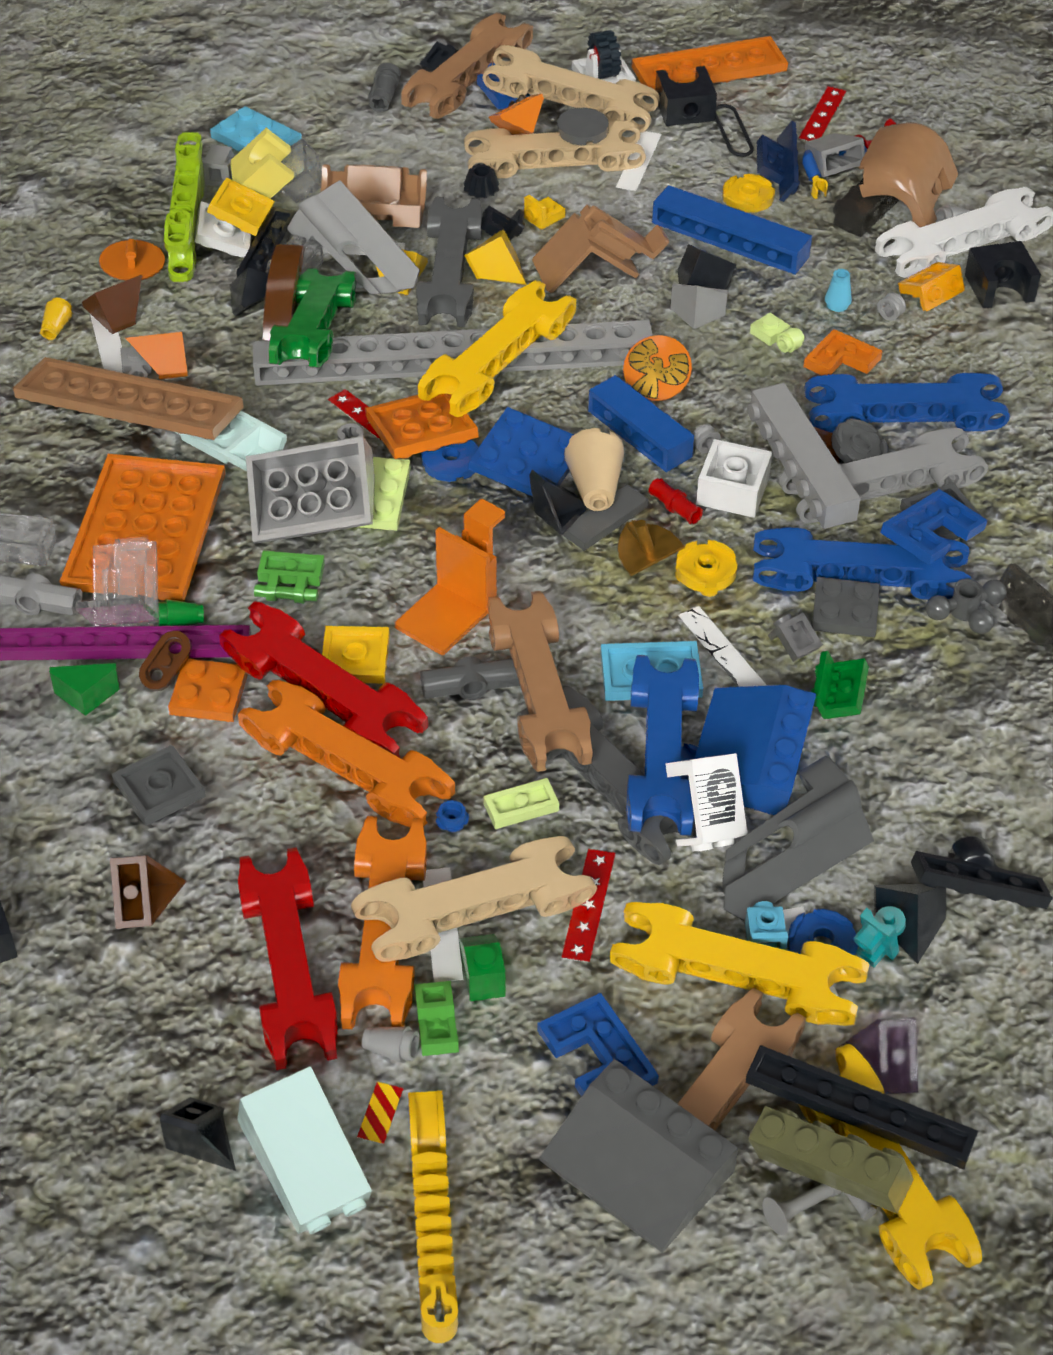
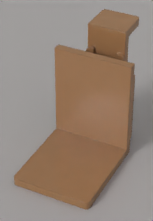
M587 204L580 211L581 216L574 213L533 257L532 261L542 282L546 284V290L553 293L591 252L632 277L637 278L639 273L631 257L636 252L639 254L642 252L654 259L669 244V240L659 225H656L643 237L593 205L591 207Z

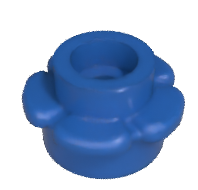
M455 800L442 803L436 812L438 817L436 824L442 830L458 832L463 829V825H467L469 822V814L466 812L464 805Z

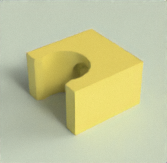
M265 128L230 160L232 180L271 199L294 178V172L281 162L290 154V145L268 128Z

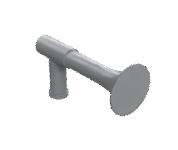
M821 1184L785 1202H776L771 1197H765L762 1203L763 1212L770 1227L777 1234L784 1236L787 1234L788 1222L792 1217L829 1197L842 1193V1191ZM845 1193L860 1213L863 1221L868 1220L877 1212V1209L869 1202Z

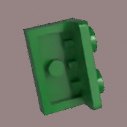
M829 651L821 652L819 664L815 667V687L811 689V692L816 693L814 707L818 708L823 719L861 714L869 669L865 658L834 662Z

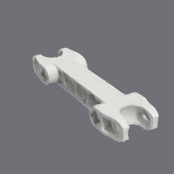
M1028 187L1007 189L993 194L987 200L985 207L927 226L919 227L912 221L896 225L877 238L875 252L882 257L900 256L897 259L895 272L900 277L907 278L936 262L945 263L946 257L967 251L972 247H979L1009 236L1022 242L1033 239L1053 225V209L1047 206L1031 208L1035 192ZM1046 217L1041 224L1036 225V222ZM895 239V242H893L887 247H884L887 241ZM910 262V266L904 269L906 264Z

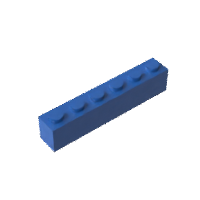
M670 185L653 201L652 223L794 275L809 259L812 235Z

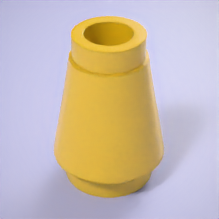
M55 297L46 303L40 334L44 338L54 340L72 317V306L68 301Z

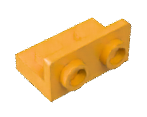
M936 262L898 283L901 294L920 298L923 311H929L965 290L960 265Z

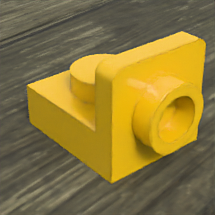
M531 195L524 197V218L542 230L565 218V208L551 198L546 197L538 201Z

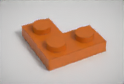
M833 329L805 357L803 367L819 375H831L843 363L868 374L881 360L883 350Z

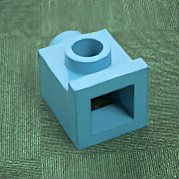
M761 901L754 904L753 907H747L745 919L747 941L786 950L788 933L785 928L783 906L774 907L771 902Z

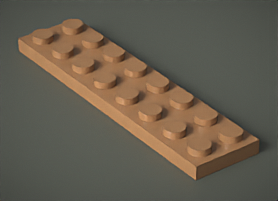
M44 357L13 387L15 398L215 440L244 408L242 397Z

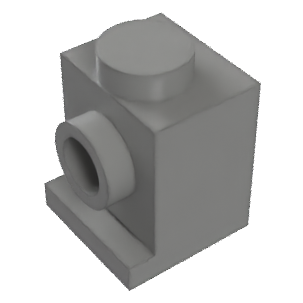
M211 145L203 161L205 185L221 186L226 177L231 179L230 160L234 157L232 147Z

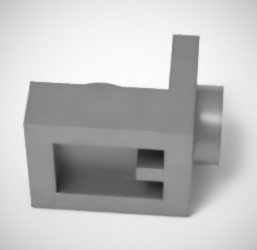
M804 613L793 618L790 614L781 617L773 623L776 628L768 634L770 640H774L777 637L780 639L793 662L823 646Z

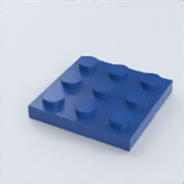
M507 407L470 458L468 469L532 496L529 478L532 470L561 485L570 471L565 461V447L567 448L569 439L574 434Z

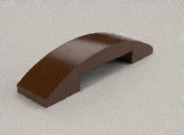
M277 244L275 247L266 287L263 341L270 340V331L274 325L288 326L293 317L299 272H302L304 245Z

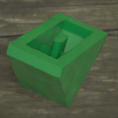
M116 663L50 667L49 670L54 694L85 716L120 690Z

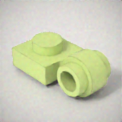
M768 313L750 325V333L769 346L777 342L778 348L784 353H792L800 348L804 342V334L799 328L790 327L789 324L772 313Z

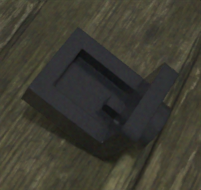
M489 205L483 212L481 229L490 236L504 229L511 241L514 236L518 237L525 227L523 222L524 211L519 209L510 218Z

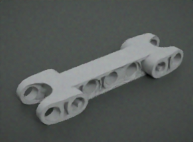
M948 428L927 432L920 435L914 441L911 448L839 465L859 495L860 501L933 483L941 487L953 482L959 489L976 483L984 477L988 470V465L982 457L959 454L969 443L968 436L961 428ZM960 438L957 442L952 444L953 440ZM784 471L779 478L780 487L785 493L798 494L795 483L793 481L788 483L791 478H788ZM805 499L801 500L796 507V513L802 522H819L817 518L812 517L810 512L805 513L809 506Z

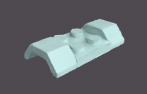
M240 411L215 440L177 433L181 435V439L225 464L230 462L247 471L246 456L283 450L287 440L286 434L243 411Z

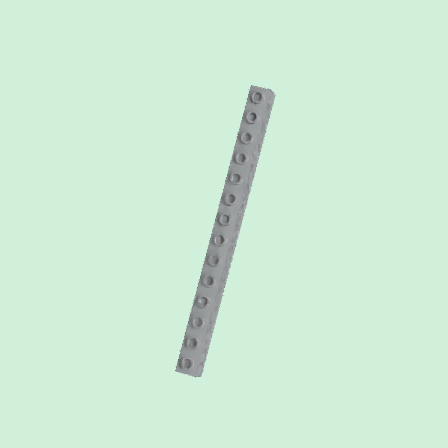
M636 320L568 324L564 332L554 340L540 336L500 372L624 365L629 350L640 340L652 336L650 321ZM489 329L333 337L331 355L320 368L309 367V362L304 359L285 360L281 365L270 364V340L253 341L255 386L420 377L426 373L430 365L441 355L446 354L456 359Z

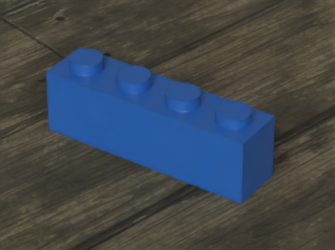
M614 375L589 389L588 412L667 473L692 458L694 435L672 419L670 415L664 413L651 403L649 399L634 390L628 383Z

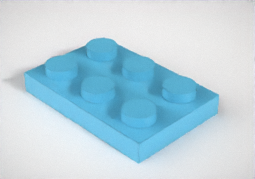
M246 106L210 129L211 138L232 147V149L238 152L265 128H268L290 145L291 150L302 143L301 133Z
M697 641L601 644L600 654L605 701L631 699L633 668L637 655H648L651 665L656 670L665 673L679 670L682 667L684 658L696 659L699 672L698 698L703 697Z

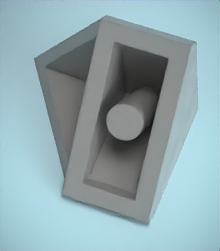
M673 283L671 309L690 327L696 329L725 316L728 290Z

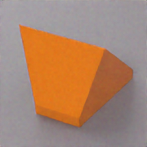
M542 93L531 95L489 116V119L498 128L509 130L511 135L531 134L534 132L544 97Z
M182 332L125 338L159 375V379L188 376Z

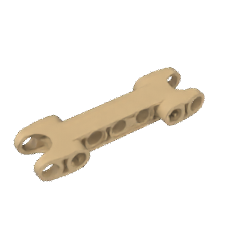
M503 45L496 49L493 55L495 65L486 68L483 74L484 84L493 91L514 98H518L521 94L536 95L542 93L544 99L575 108L595 109L603 113L608 118V121L633 122L639 127L640 133L646 131L651 123V116L648 112L654 111L660 102L657 91L641 83L622 79L614 84L543 63L536 53L508 45ZM505 53L511 60L504 61L499 57V54ZM489 74L497 75L500 81H492ZM643 96L652 97L654 103L649 104L645 102ZM641 117L646 123L642 125L637 124L633 118Z
M608 121L609 131L605 139L596 144H593V141L587 142L586 145L582 146L570 144L560 137V132L511 135L509 130L504 128L473 131L464 139L465 150L468 154L472 155L468 160V170L476 163H484L494 169L497 179L512 177L519 169L598 164L599 168L603 171H623L640 167L645 162L646 155L644 148L636 144L640 139L639 127L630 121ZM627 130L635 131V134L631 137L622 136ZM473 140L482 141L477 147L469 146V143ZM632 153H640L639 158L635 160L628 159Z
M556 836L520 845L511 853V863L417 890L409 878H399L381 883L359 894L353 900L351 909L358 919L380 920L392 928L378 937L371 945L376 959L388 962L407 959L429 952L439 944L440 936L438 933L532 905L536 906L539 914L543 917L566 912L588 901L595 894L597 886L590 876L568 875L558 868L559 865L573 855L575 848L568 837Z

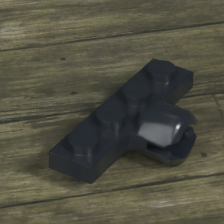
M976 836L962 837L954 842L952 845L954 853H948V857L915 851L911 860L919 882L928 887L936 888L939 886L953 889L961 894L972 893L986 896L994 901L1005 900L1015 902L1027 908L1034 906L1047 909L1052 900V896L1042 877L999 868L995 864L994 856L988 844Z

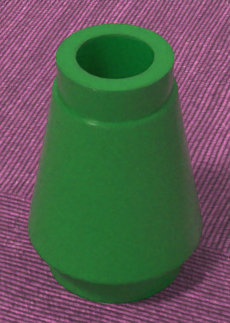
M165 599V602H157L158 626H189L204 622L203 604Z

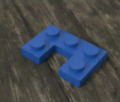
M939 489L884 522L880 533L916 556L919 560L930 565L947 554L951 544L932 531L940 526H944L956 536L968 541L985 530L988 520Z
M601 993L537 1023V1032L555 1058L588 1043L602 1063V1066L575 1079V1088L581 1097L589 1085L614 1059L653 1086L658 1083L659 1074Z

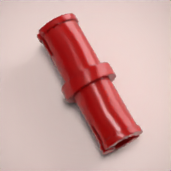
M656 478L651 482L648 489L649 494L664 503L665 508L669 512H676L689 524H695L701 519L703 509L687 499L686 494L682 490H675L662 478Z

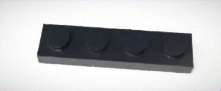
M272 207L236 271L237 277L248 267L269 274L275 247L277 244H286L291 235L287 228L297 211Z

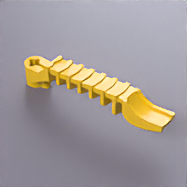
M442 1090L408 1092L412 1176L414 1178L413 1194L416 1197L414 1200V1211L417 1217L415 1219L416 1236H418L416 1242L417 1256H419L418 1276H420L421 1328L424 1336L429 1341L445 1343L450 1341L457 1332L458 1304L455 1275H452L454 1273V1256H451L453 1253V1241L450 1236L451 1217L448 1216L450 1214V1197H447L449 1195V1181L447 1176ZM437 1301L441 1303L443 1322H436Z

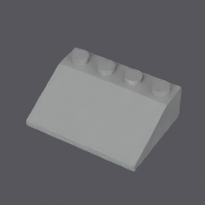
M363 436L246 456L252 541L254 544L373 524L375 481L372 448Z

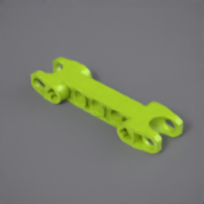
M198 132L181 133L177 138L175 146L176 168L170 212L166 215L164 229V245L169 257L168 273L170 280L173 282L190 281L194 276L196 267V243L194 242L198 208L205 191L202 138ZM187 141H194L196 142V145H183V143ZM175 268H188L184 273L174 272Z

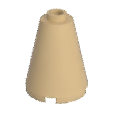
M600 428L582 430L569 439V444L567 448L565 447L564 451L565 461L584 505L593 511H603L608 509L614 502L624 458L623 443L611 431L610 434L601 432Z

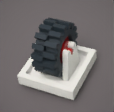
M611 30L591 33L587 41L589 46L587 48V58L572 60V70L574 72L614 84L622 79L636 82V78L621 57L617 37L614 36V32Z

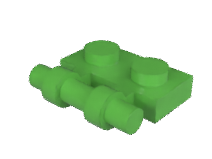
M263 551L257 575L258 581L267 582V585L255 584L254 596L265 597L267 601L290 599L294 600V603L304 604L305 601L317 602L318 589L307 588V585L320 586L325 566L324 555ZM279 584H295V587L279 586Z

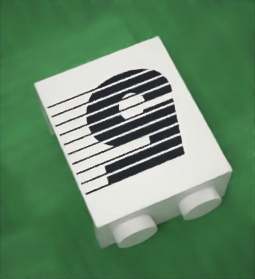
M736 753L665 763L667 777L689 776L697 836L677 839V847L691 845L692 852L713 849L712 842H714V847L730 846L735 844L734 838L748 835Z

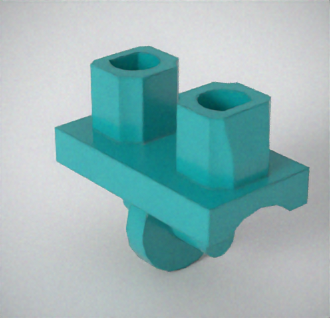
M894 906L881 908L877 911L875 917L872 911L866 908L860 915L862 928L854 937V941L859 946L857 955L875 968L885 955L892 960L898 955L897 936L904 931L906 919L904 913Z

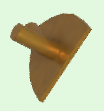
M645 520L627 522L618 542L619 559L630 576L685 548L683 543L672 532L658 525L646 523Z

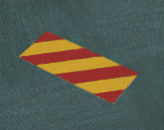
M381 1082L376 1083L357 1138L381 1144L385 1143L404 1088Z

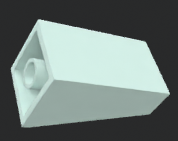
M311 1066L240 1098L238 1123L298 1234L306 1230L310 1234L319 1232L331 1224V1218L343 1212L348 1217L358 1213L367 1206L365 1202L369 1200L372 1190Z

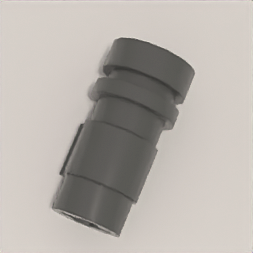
M382 63L378 66L374 77V85L371 86L368 95L370 107L377 112H384L388 109L401 78L400 69L392 63Z

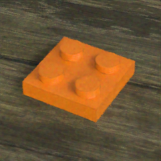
M188 659L179 672L168 705L169 714L234 722L248 673L242 670L238 664Z

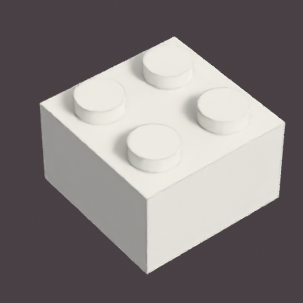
M714 439L698 478L696 505L755 518L769 480L772 452Z

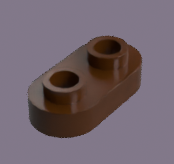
M169 631L162 635L139 669L140 681L146 688L152 691H162L172 683L191 655L192 645L188 637L180 631ZM176 643L180 644L181 651L177 654H172L170 652L171 646ZM155 670H161L163 673L162 678L158 681L152 680L151 677Z

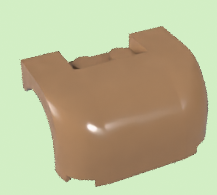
M900 123L881 127L877 131L859 166L861 170L864 169V184H860L859 187L863 198L874 195H889L898 198L909 208L912 214V222H915L919 227L935 223L937 219L933 209L942 190L952 189L958 172L946 142L933 129L919 123Z

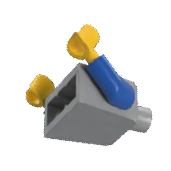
M834 133L805 143L802 164L809 181H813L811 195L814 199L818 197V190L822 191L825 197L827 196L828 182L820 178L821 176L827 177L860 166L867 151L863 138Z

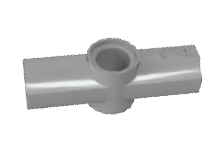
M36 573L28 574L25 579L0 575V602L15 605L24 614L37 615L40 610L73 616L78 615L81 609L83 598L81 589L51 584L47 578Z

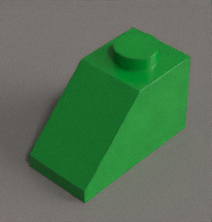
M488 934L459 938L470 1002L506 997V971L500 942L496 935Z

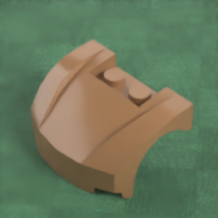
M346 164L344 171H330V165H322L321 192L341 180L375 220H393V227L420 228L423 222L426 200V169H420L419 175H411L407 167Z

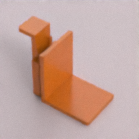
M480 499L464 513L462 537L455 536L441 527L435 530L437 584L395 621V629L438 654L445 655L488 614V597L497 596V557L493 555V528L505 518V511L484 499Z

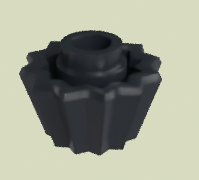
M477 164L469 169L463 183V190L468 192V196L486 199L488 196H494L495 192L499 191V181L491 166Z

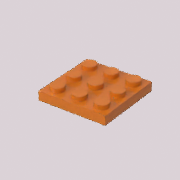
M441 394L430 401H424L418 395L365 408L368 421L394 459L409 458L413 454L424 451H436L447 445L462 444L470 439L478 438V427L467 413L462 417H455L449 414L451 394Z

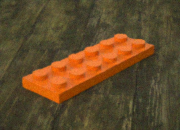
M766 36L632 58L631 67L641 84L655 90L656 71L666 70L668 77L675 82L690 83L695 81L696 67L705 66L712 83L784 72L787 71L788 61L772 37Z

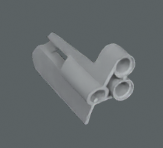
M341 180L329 186L318 195L307 198L298 205L299 209L288 225L287 230L300 245H304L305 250H308L307 247L318 241L347 271L356 272V280L371 295L396 293L416 287L420 272L419 268ZM349 244L359 246L384 274V277L367 278L342 250L343 247Z

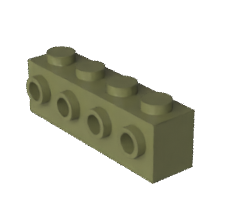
M765 1106L748 1138L760 1159L896 1214L914 1180L904 1157L898 1152L889 1148H883L880 1151L870 1147L864 1139L853 1134H848L847 1137L834 1133L831 1127L819 1121H813L811 1124L800 1120L796 1113L786 1108H780L777 1111Z

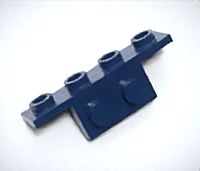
M793 120L778 136L777 142L764 135H761L756 142L757 173L779 184V200L782 202L790 194L793 195L800 185L798 175V135L796 132V122Z

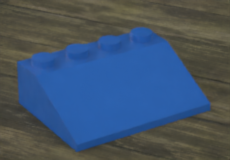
M787 685L715 688L694 759L736 753L744 807L776 815L787 807L792 793L816 693Z

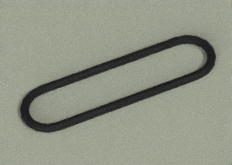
M728 104L717 105L716 111L720 108H729L734 112L750 147V150L746 153L735 152L716 113L715 120L730 153L738 157L751 155L754 147L737 109Z

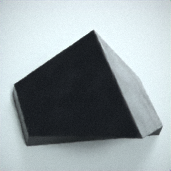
M688 244L678 267V282L683 285H698L706 288L726 290L737 264Z
M248 267L230 284L231 306L234 316L265 300L268 280L267 273Z
M532 470L529 478L534 512L562 536L578 517L586 511L587 507L584 505L583 500L575 493Z
M924 884L874 885V917L877 911L886 906H894L904 913L906 926L904 931L897 936L898 945L918 964L946 920V888L939 886L932 888Z
M189 1097L161 1113L160 1124L166 1149L236 1171L223 1117L225 1108Z

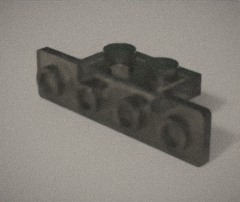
M1016 563L1009 564L999 580L1005 584L1007 595L998 608L1007 615L1010 623L1021 627L1028 633L1029 639L1039 646L1053 645V595Z

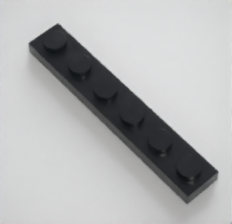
M762 1045L759 1046L746 1074L745 1083L963 1170L966 1167L977 1138L978 1130Z

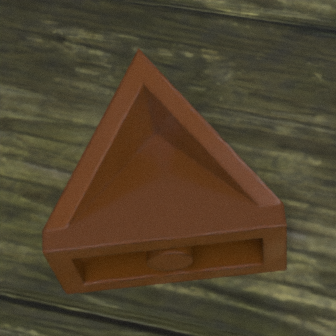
M142 274L92 294L82 301V307L111 334L136 325Z
M147 855L110 858L116 929L152 926L187 881Z

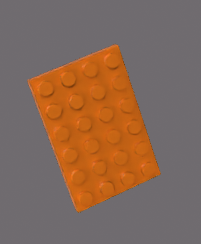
M107 454L62 573L60 585L81 589L82 592L156 600L171 599L184 602L226 475L225 465Z

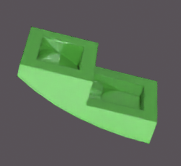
M451 981L414 984L422 1056L458 1053L459 1043Z

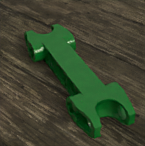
M308 268L300 275L296 289V302L299 306L289 325H274L270 331V364L281 365L285 360L304 359L309 362V367L320 368L329 359L333 346V332L329 327L339 307L353 308L356 302L355 271H345L337 276H324L319 274V269Z

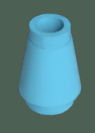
M845 269L834 271L824 298L827 307L832 311H845L852 303L850 273Z

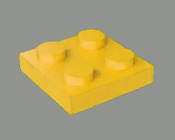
M226 177L210 202L207 213L214 215L221 221H226L238 227L245 233L256 236L275 201Z
M325 626L322 655L363 683L383 684L386 680L390 639L389 627Z

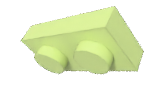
M548 778L484 796V806L495 829L559 811V801Z

